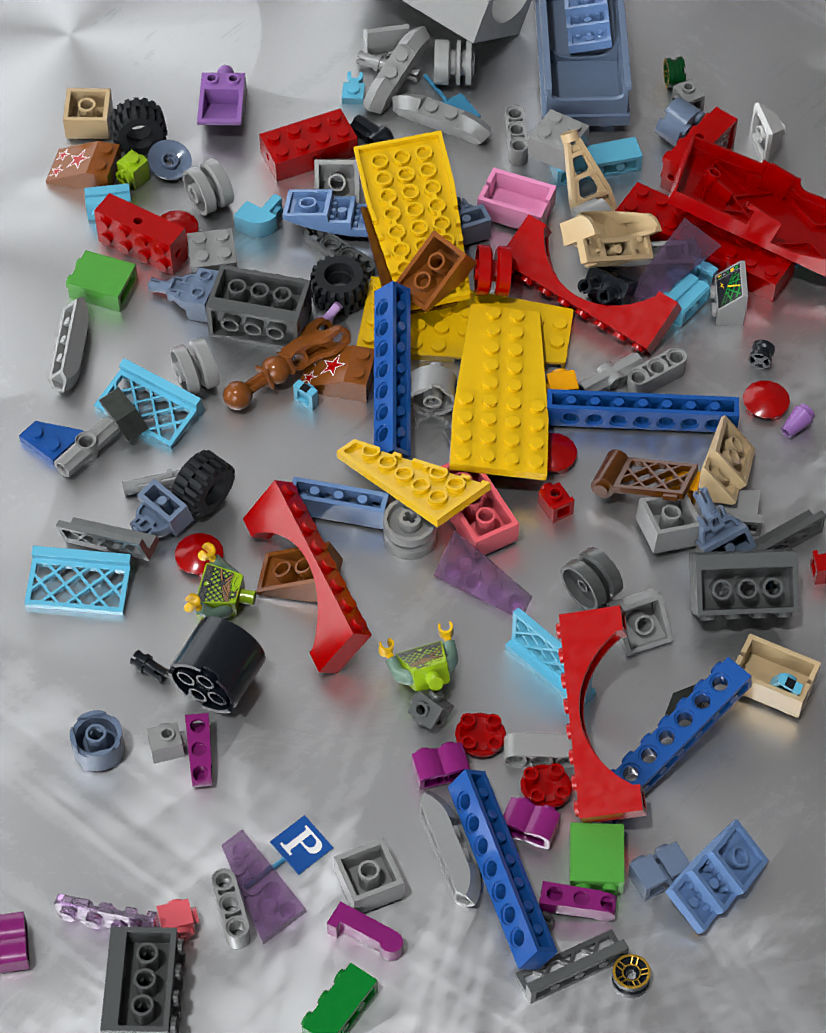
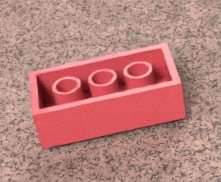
M449 463L441 466L447 468L449 473L461 476L463 473L471 476V480L480 483L482 480L491 482L487 474L449 470ZM492 482L491 490L450 518L451 523L475 559L518 541L519 522Z

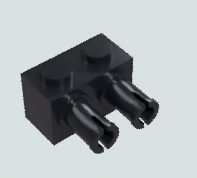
M591 267L585 279L578 282L577 287L579 292L587 294L588 297L598 300L602 304L626 305L631 303L639 282L610 267Z

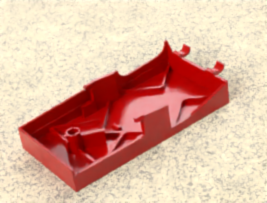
M693 135L683 154L667 203L826 277V198L804 190L801 186V178L796 177L773 162L770 163L763 160L761 163Z

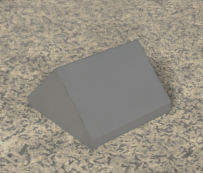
M409 24L363 29L367 53L381 54L394 50L405 34L410 31Z

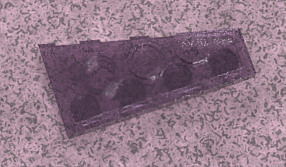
M684 218L637 280L639 283L633 296L640 301H644L656 296L658 291L666 292L722 246Z
M457 531L453 532L433 576L512 616L513 611L518 607L526 612L533 596Z
M243 829L221 845L263 945L307 912L303 904Z
M58 894L54 902L57 915L60 918L69 922L74 920L82 922L92 929L103 928L110 931L111 926L160 927L158 913L148 910L147 915L137 913V908L126 906L125 910L122 911L117 910L111 903L106 902L94 906L93 902L89 899Z

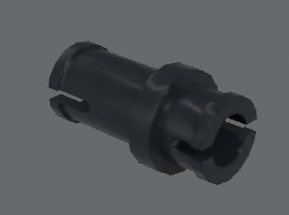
M140 650L133 654L136 658H131L130 664L136 666L137 671L140 673L145 672L160 684L167 679L164 675L168 676L169 669L154 661L153 656L150 654L145 655Z

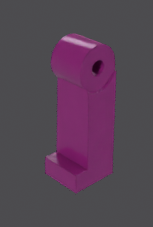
M209 713L185 715L192 787L212 786ZM195 721H202V722H204V723H193V722H195Z
M543 881L539 906L541 911L588 917L607 922L615 919L617 897L601 890Z
M341 901L327 922V934L337 938L340 932L380 952L385 960L395 961L403 954V938L401 934Z

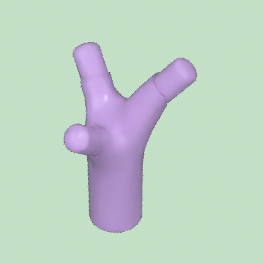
M336 301L323 316L319 317L326 318L333 323L334 317L343 307Z

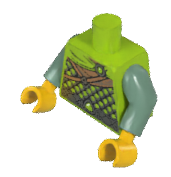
M205 543L202 545V548L207 553L201 550L198 553V558L202 561L210 560V564L206 563L198 593H190L185 598V601L188 603L184 606V610L188 613L196 610L197 616H214L225 619L237 616L241 603L254 605L257 592L245 589L244 576L218 554L214 555L216 550L213 544Z
M449 621L450 629L447 631L442 630L441 624H438L439 636L444 639L443 643L442 641H437L396 653L394 656V641L388 638L387 644L389 648L383 647L381 641H379L378 652L382 657H387V666L396 682L410 686L415 692L427 689L438 691L444 684L450 682L449 674L454 672L458 663L455 640H452L454 629L451 621Z

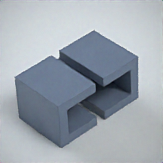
M677 842L669 845L663 844L655 849V854L640 855L630 863L628 876L644 902L665 892L666 889L663 884L666 883L670 887L680 873L690 864Z

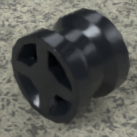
M756 340L753 342L752 352H750L748 357L749 363L759 369L768 368L772 362L771 357L775 353V346L767 340Z

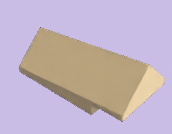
M726 415L720 419L703 463L699 489L706 487L715 503L733 505L737 501L739 490L747 485L755 448Z

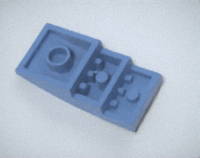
M564 0L569 53L611 48L612 37L608 0Z
M333 189L288 190L282 215L283 220L326 233L368 237L361 213V207L367 206L366 204H357L356 196H334Z
M736 819L691 861L665 893L696 933L699 934L705 932L718 914L724 913L737 895L746 892L769 860L738 819Z

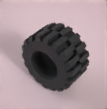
M134 97V100L126 99L124 100L125 103H119L117 109L112 110V115L109 118L113 143L120 144L121 153L124 152L125 155L130 150H133L138 154L148 156L150 148L155 143L167 140L168 131L163 111L159 105H156L155 101H148V98L143 97L142 100L138 97ZM136 126H144L139 129H132Z
M334 254L333 257L328 255L325 257V260L320 259L317 265L313 266L310 275L311 296L314 304L318 305L321 311L326 310L327 312L336 301L343 307L337 313V316H340L341 313L348 315L350 311L356 312L359 310V307L364 306L368 294V273L364 264L361 261L357 262L356 257L350 258L347 254L343 256ZM339 283H341V284H346V285L335 286L334 284H339Z
M202 450L183 465L173 483L172 493L188 506L189 511L196 516L203 517L214 511L225 500L235 480V469L211 450Z

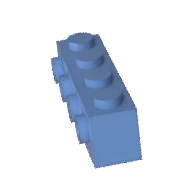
M293 477L292 482L297 487L298 493L303 503L307 506L311 517L384 529V512L389 506L388 493Z

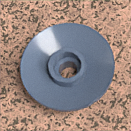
M162 140L155 143L150 148L147 158L152 172L166 180L182 178L183 171L191 168L192 164L191 154L183 144L174 140Z

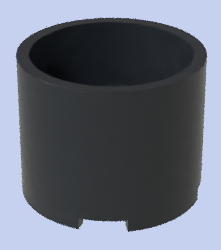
M207 616L199 621L171 663L168 676L172 684L184 696L190 694L196 700L203 702L202 708L226 714L230 713L237 706L264 664L266 656L258 641L246 630L226 619Z

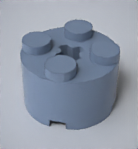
M677 97L665 109L667 114L664 120L662 118L659 119L655 133L673 146H676L680 138H684L694 125L697 126L702 121L705 113L685 99Z
M101 710L89 711L78 717L77 722L70 729L71 746L77 763L88 772L103 771L120 764L125 751V743L119 720Z

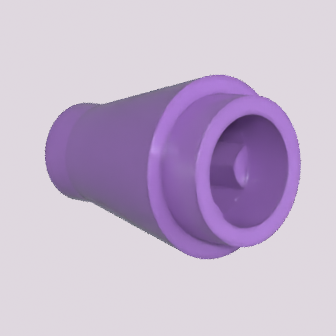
M806 404L795 406L785 424L781 427V432L786 437L791 438L813 423V418L815 417L813 410Z

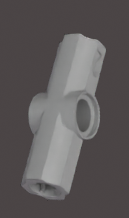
M631 353L614 363L611 361L604 362L597 368L594 374L578 382L579 390H609L610 392L619 390L627 380L629 371L643 363L642 357L638 353Z
M103 417L89 431L81 432L75 437V443L54 461L55 467L64 477L72 476L85 463L93 462L98 458L99 450L120 432L119 427L111 418Z

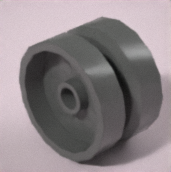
M595 547L587 548L578 555L577 559L569 561L560 570L562 582L569 595L585 610L600 608L607 599H612L623 589V580L619 570L604 552Z

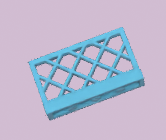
M124 358L119 364V372L99 399L116 389L122 379L129 381L131 388L123 389L122 392L125 395L133 394L134 402L131 403L138 412V406L152 403L153 412L142 414L141 417L143 420L155 418L156 426L150 427L141 434L172 450L196 415L200 417L204 412L205 408L201 398ZM146 390L150 393V398L137 401L136 392ZM98 399L94 404V408L108 415ZM163 400L169 402L170 408L156 411L155 402ZM184 410L189 413L185 419L175 421L174 412ZM171 413L173 422L159 425L158 416ZM174 428L175 433L170 440L161 436L162 430Z
M44 546L32 547V564L24 602L26 607L124 615L130 574L133 572L134 566L131 554ZM38 566L49 567L52 571L42 580L36 575ZM65 569H73L76 575L65 582L59 573ZM90 571H97L101 577L89 584L83 576ZM114 573L124 574L123 581L115 587L108 579ZM56 576L62 585L53 592H50L45 584ZM81 579L87 587L75 595L69 586ZM105 581L111 590L100 597L94 588ZM42 586L48 595L42 600H32L33 592ZM67 589L72 598L65 603L58 602L55 596ZM91 591L97 600L90 605L83 604L80 598ZM115 593L120 599L119 607H109L104 601Z
M518 607L513 611L512 638L505 644V650L563 699L567 698V691L563 689L561 683V673H565L564 664L560 663L558 649L562 648V643ZM592 678L586 692L585 705L596 696L597 691L592 687Z

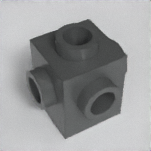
M427 689L414 694L410 701L412 705L408 713L414 717V721L417 724L433 730L443 727L455 706L444 699V694L439 690Z

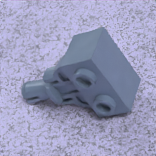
M457 197L463 245L491 238L492 219L483 204L473 206L468 204L465 198H462L461 203V198Z
M199 267L196 274H188L183 277L175 276L169 280L151 277L148 282L149 292L167 294L166 296L169 301H175L179 307L185 309L188 320L208 323L206 305L218 270Z
M154 478L137 494L141 504L136 511V518L129 524L134 531L156 535L159 538L171 532L177 536L194 519L188 506Z
M706 487L700 488V493L697 490L693 493V497L696 499L701 510V516L696 518L700 525L698 529L699 539L695 541L699 552L752 550L757 547L747 525L740 519L727 513L723 505H717L716 508Z

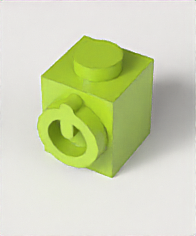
M130 150L117 162L118 171L116 172V178L120 184L129 183V187L136 191L150 179L149 164L144 155Z

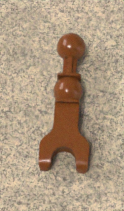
M323 317L313 320L304 326L300 336L284 346L280 352L276 353V356L267 357L262 362L261 367L256 365L257 375L246 382H230L224 388V403L232 410L247 408L252 401L253 393L266 386L273 390L275 389L274 385L284 383L290 373L294 375L296 371L305 369L315 361L333 356L343 350L351 342L350 331L341 325L332 326L331 321ZM324 324L325 329L319 330L320 326ZM342 333L341 340L334 342L333 338Z

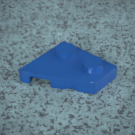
M35 421L19 435V440L54 466V461L75 443V437L84 431Z

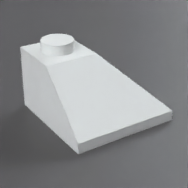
M758 102L754 103L750 136L761 160L770 162L782 145L786 129L784 123L780 122L775 112Z

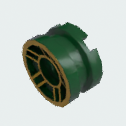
M682 56L676 57V59H671V57L664 58L663 75L666 88H673L674 85L686 81V73L684 72L685 61Z

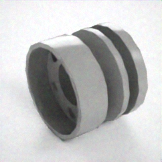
M435 40L434 85H448L450 76L455 75L457 85H460V76H465V85L471 86L475 66V52L472 42L466 40V50H461V40H458L456 49L451 50L449 40Z

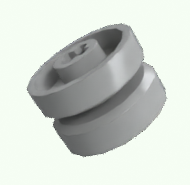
M211 158L202 162L200 169L194 166L183 171L182 177L186 192L192 204L201 215L206 216L216 211L217 205L225 207L234 202V191L224 168L216 159Z
M203 337L189 341L188 349L183 344L170 348L169 353L172 366L182 389L196 394L200 392L201 385L206 389H210L220 384L214 357Z
M399 500L389 504L383 517V539L388 551L392 555L405 560L420 559L428 555L436 546L437 527Z

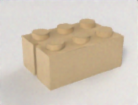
M749 634L735 662L752 676V686L744 696L799 718L807 698L816 683L821 662L753 634ZM780 673H788L796 677L797 682L804 686L800 694L795 695L770 685L771 679Z

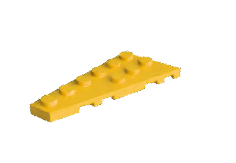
M353 439L336 451L339 460L436 527L445 523L491 490V482L482 480L480 483L471 480V476L463 473L461 476L449 473L447 468L413 458L411 461L402 458V454L397 452L389 454L380 451L378 446Z

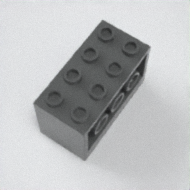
M220 265L206 305L209 336L282 349L300 336L302 329L309 322L312 312L311 280Z
M791 549L689 553L691 613L697 615L701 620H716V615H723L726 619H742V614H748L752 618H767V613H773L777 617H792V612H799L797 551ZM770 581L772 588L768 591L766 590V584ZM743 582L747 584V589L744 592L740 590ZM718 583L722 585V590L719 593L715 591V586Z
M111 926L100 1026L101 1033H179V1027H177V1018L181 1017L179 992H183L184 983L183 975H181V966L185 967L186 951L183 950L184 941L183 938H179L177 928Z

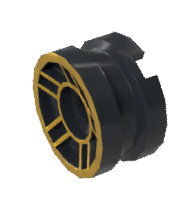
M627 954L618 958L613 965L612 984L616 992L625 998L632 999L645 994L649 987L651 975L648 962L635 954ZM632 973L635 979H628V974Z

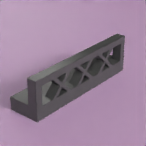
M808 509L755 539L757 547L752 550L793 549L823 532L826 514L821 510L813 515Z
M73 517L71 523L59 520L56 524V528L67 543L106 552L131 554L133 558L146 561L150 560L159 543L156 535Z
M611 929L554 955L539 970L524 969L515 973V977L529 1003L532 1004L612 967L618 958L628 954L629 947L624 939L619 941ZM608 939L611 941V945L597 951L600 943ZM580 952L589 954L573 962L576 954ZM556 963L564 965V967L549 973L552 965ZM532 974L540 976V978L529 983L524 979Z

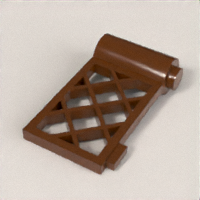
M614 449L607 453L591 482V489L597 496L602 498H608L615 492L663 497V500L670 501L684 500L699 470L698 464L628 457L623 451ZM633 466L643 467L634 472L631 470ZM658 469H665V471L658 474L654 472ZM682 471L689 472L682 476L677 475V473H680ZM646 474L650 475V477L645 478L643 480L639 479V477L644 476ZM667 477H673L672 480L663 483L662 479ZM631 480L635 482L630 485H623L624 483L629 482ZM655 482L658 484L655 487H646ZM677 485L681 486L680 490L669 489Z

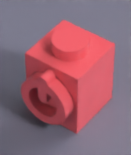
M174 899L167 904L156 906L161 927L177 928L179 938H183L184 942L196 934L194 924H198L199 919L196 907L190 908L189 899Z

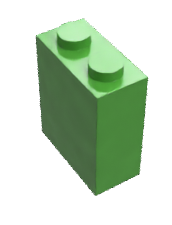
M85 250L82 257L78 258L74 272L66 280L69 298L76 300L77 298L84 297L86 303L120 312L138 280L136 264Z
M570 823L569 885L601 890L613 895L623 894L624 824Z

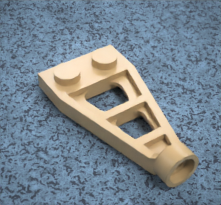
M577 129L560 134L564 146L570 209L598 197V200L604 199L611 210L615 211L617 205L612 189L584 142L579 137ZM582 155L588 169L576 174L573 159ZM589 176L596 184L597 191L583 198L579 193V181Z

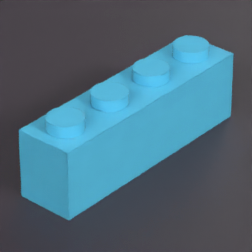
M636 137L586 146L605 178L638 172L642 169L643 155ZM579 155L574 162L576 174L588 169L582 155ZM549 165L556 186L567 185L566 172ZM587 176L582 178L579 182L590 181L593 179Z

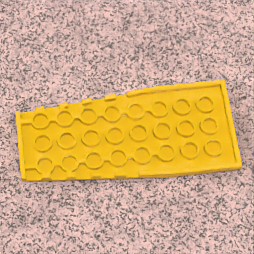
M441 130L353 147L366 206L392 281L396 282L433 230L465 253L455 182ZM469 276L435 306L471 299ZM411 301V310L421 309Z
M371 276L356 346L374 349V291L381 288L379 277ZM471 290V299L458 301L455 306L411 314V360L454 363L455 359H461L470 304L539 311L544 368H546V364L561 365V368L566 366L574 312L571 308L511 297L495 296V294L478 296Z
M470 304L452 411L449 470L546 481L549 418L540 312Z

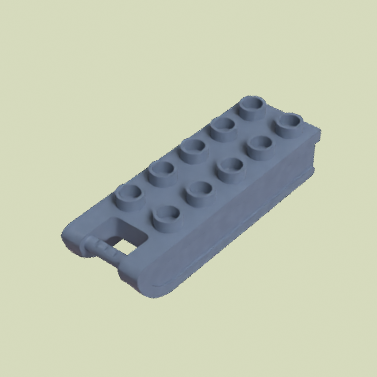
M534 0L542 119L552 109L589 126L611 127L614 125H630L629 91L632 89L624 0H608L612 47L571 54L569 53L564 0Z

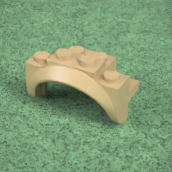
M584 211L579 212L573 219L560 223L564 246H575V248H578L581 264H585L586 268L620 266L631 261L650 260L654 256L649 236L662 231L658 219L650 213Z

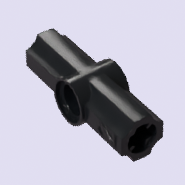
M357 115L350 124L355 134L363 139L365 144L395 139L388 127L383 125L378 127L364 115Z

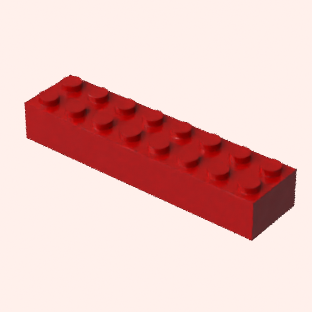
M639 182L635 184L615 210L654 215L658 219L662 231L650 235L651 242L695 240L702 250L699 258L718 268V273L739 261H745L748 291L772 303L794 273L795 262L667 203L669 196Z

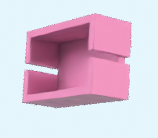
M493 167L486 185H484L477 199V205L483 204L493 222L519 229L528 214L546 224L547 218H549L555 206L557 186Z

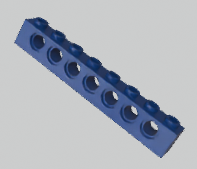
M392 281L374 291V445L380 447V451L389 454L397 452L402 454V458L408 459L411 457V289Z
M548 389L547 392L548 425L716 432L722 416L726 415L736 428H738L740 416L739 397Z
M729 657L723 662L719 661L710 672L711 674L705 680L701 679L693 688V692L687 698L683 697L677 703L674 712L670 716L665 715L659 721L658 728L652 734L647 733L641 739L640 746L634 752L629 751L623 757L622 764L616 770L612 769L611 771L633 785L640 784L645 789L646 794L752 686V676ZM719 684L725 685L727 688L722 691L716 690L714 687ZM706 702L709 706L702 709L698 708L697 704ZM682 720L692 722L689 726L685 727L679 725ZM664 738H671L674 740L671 744L668 745L661 743V741ZM647 756H653L656 758L655 761L651 763L643 761V759ZM629 774H635L638 776V778L634 781H628L625 779V777ZM619 820L604 821L600 823L616 824Z
M465 769L448 786L449 793L518 969L539 970L558 953L486 772Z

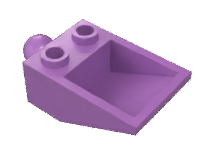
M229 65L220 66L217 73H202L197 125H241L247 97L245 73H234Z

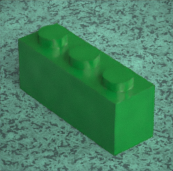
M350 962L345 970L341 969L337 973L333 981L334 985L330 990H325L320 995L317 1002L318 1005L314 1011H309L304 1016L301 1022L302 1033H347L378 992V980Z

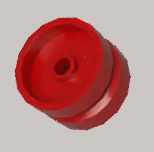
M477 245L475 256L477 263L473 269L475 295L487 296L490 293L493 282L495 296L508 297L512 275L511 246H498L493 260V251L490 245Z

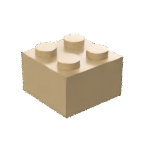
M67 88L63 115L66 138L110 139L109 118L113 110L111 89Z

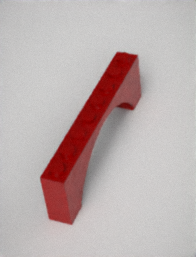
M528 214L507 245L511 246L512 251L511 276L515 273L529 287L532 284L539 288L538 291L549 298L552 295L557 298L556 302L562 307H572L576 310L575 314L584 320L590 318L595 321L593 324L602 331L610 330L613 332L612 336L623 343L625 340L632 344L631 347L637 352L643 354L645 351L652 355L681 312L682 308L679 303L660 291L654 297L626 305L596 304L576 296L559 281L554 271L549 252L551 230L545 223Z
M274 480L244 516L243 521L251 537L271 539L273 535H281L294 543L303 553L313 574L318 603L316 635L313 648L309 653L318 672L338 674L372 634L357 607L356 601L352 598L346 582L336 567L337 565L332 559L326 543L320 536L317 526L307 510V506L303 503L297 487L293 482Z
M620 605L559 614L560 623H556V633L558 639H561L562 648L558 649L560 663L564 664L565 673H561V683L563 689L567 691V698H564L563 704L565 713L569 714L570 721L569 724H566V733L568 739L572 740V749H569V761L571 765H574L575 775H571L573 791H577L578 800L574 801L575 815L583 823H597L647 816L645 789L640 784L633 785L620 778L602 763L590 743L584 720L586 692L595 669L613 645L621 638L628 637L625 612Z

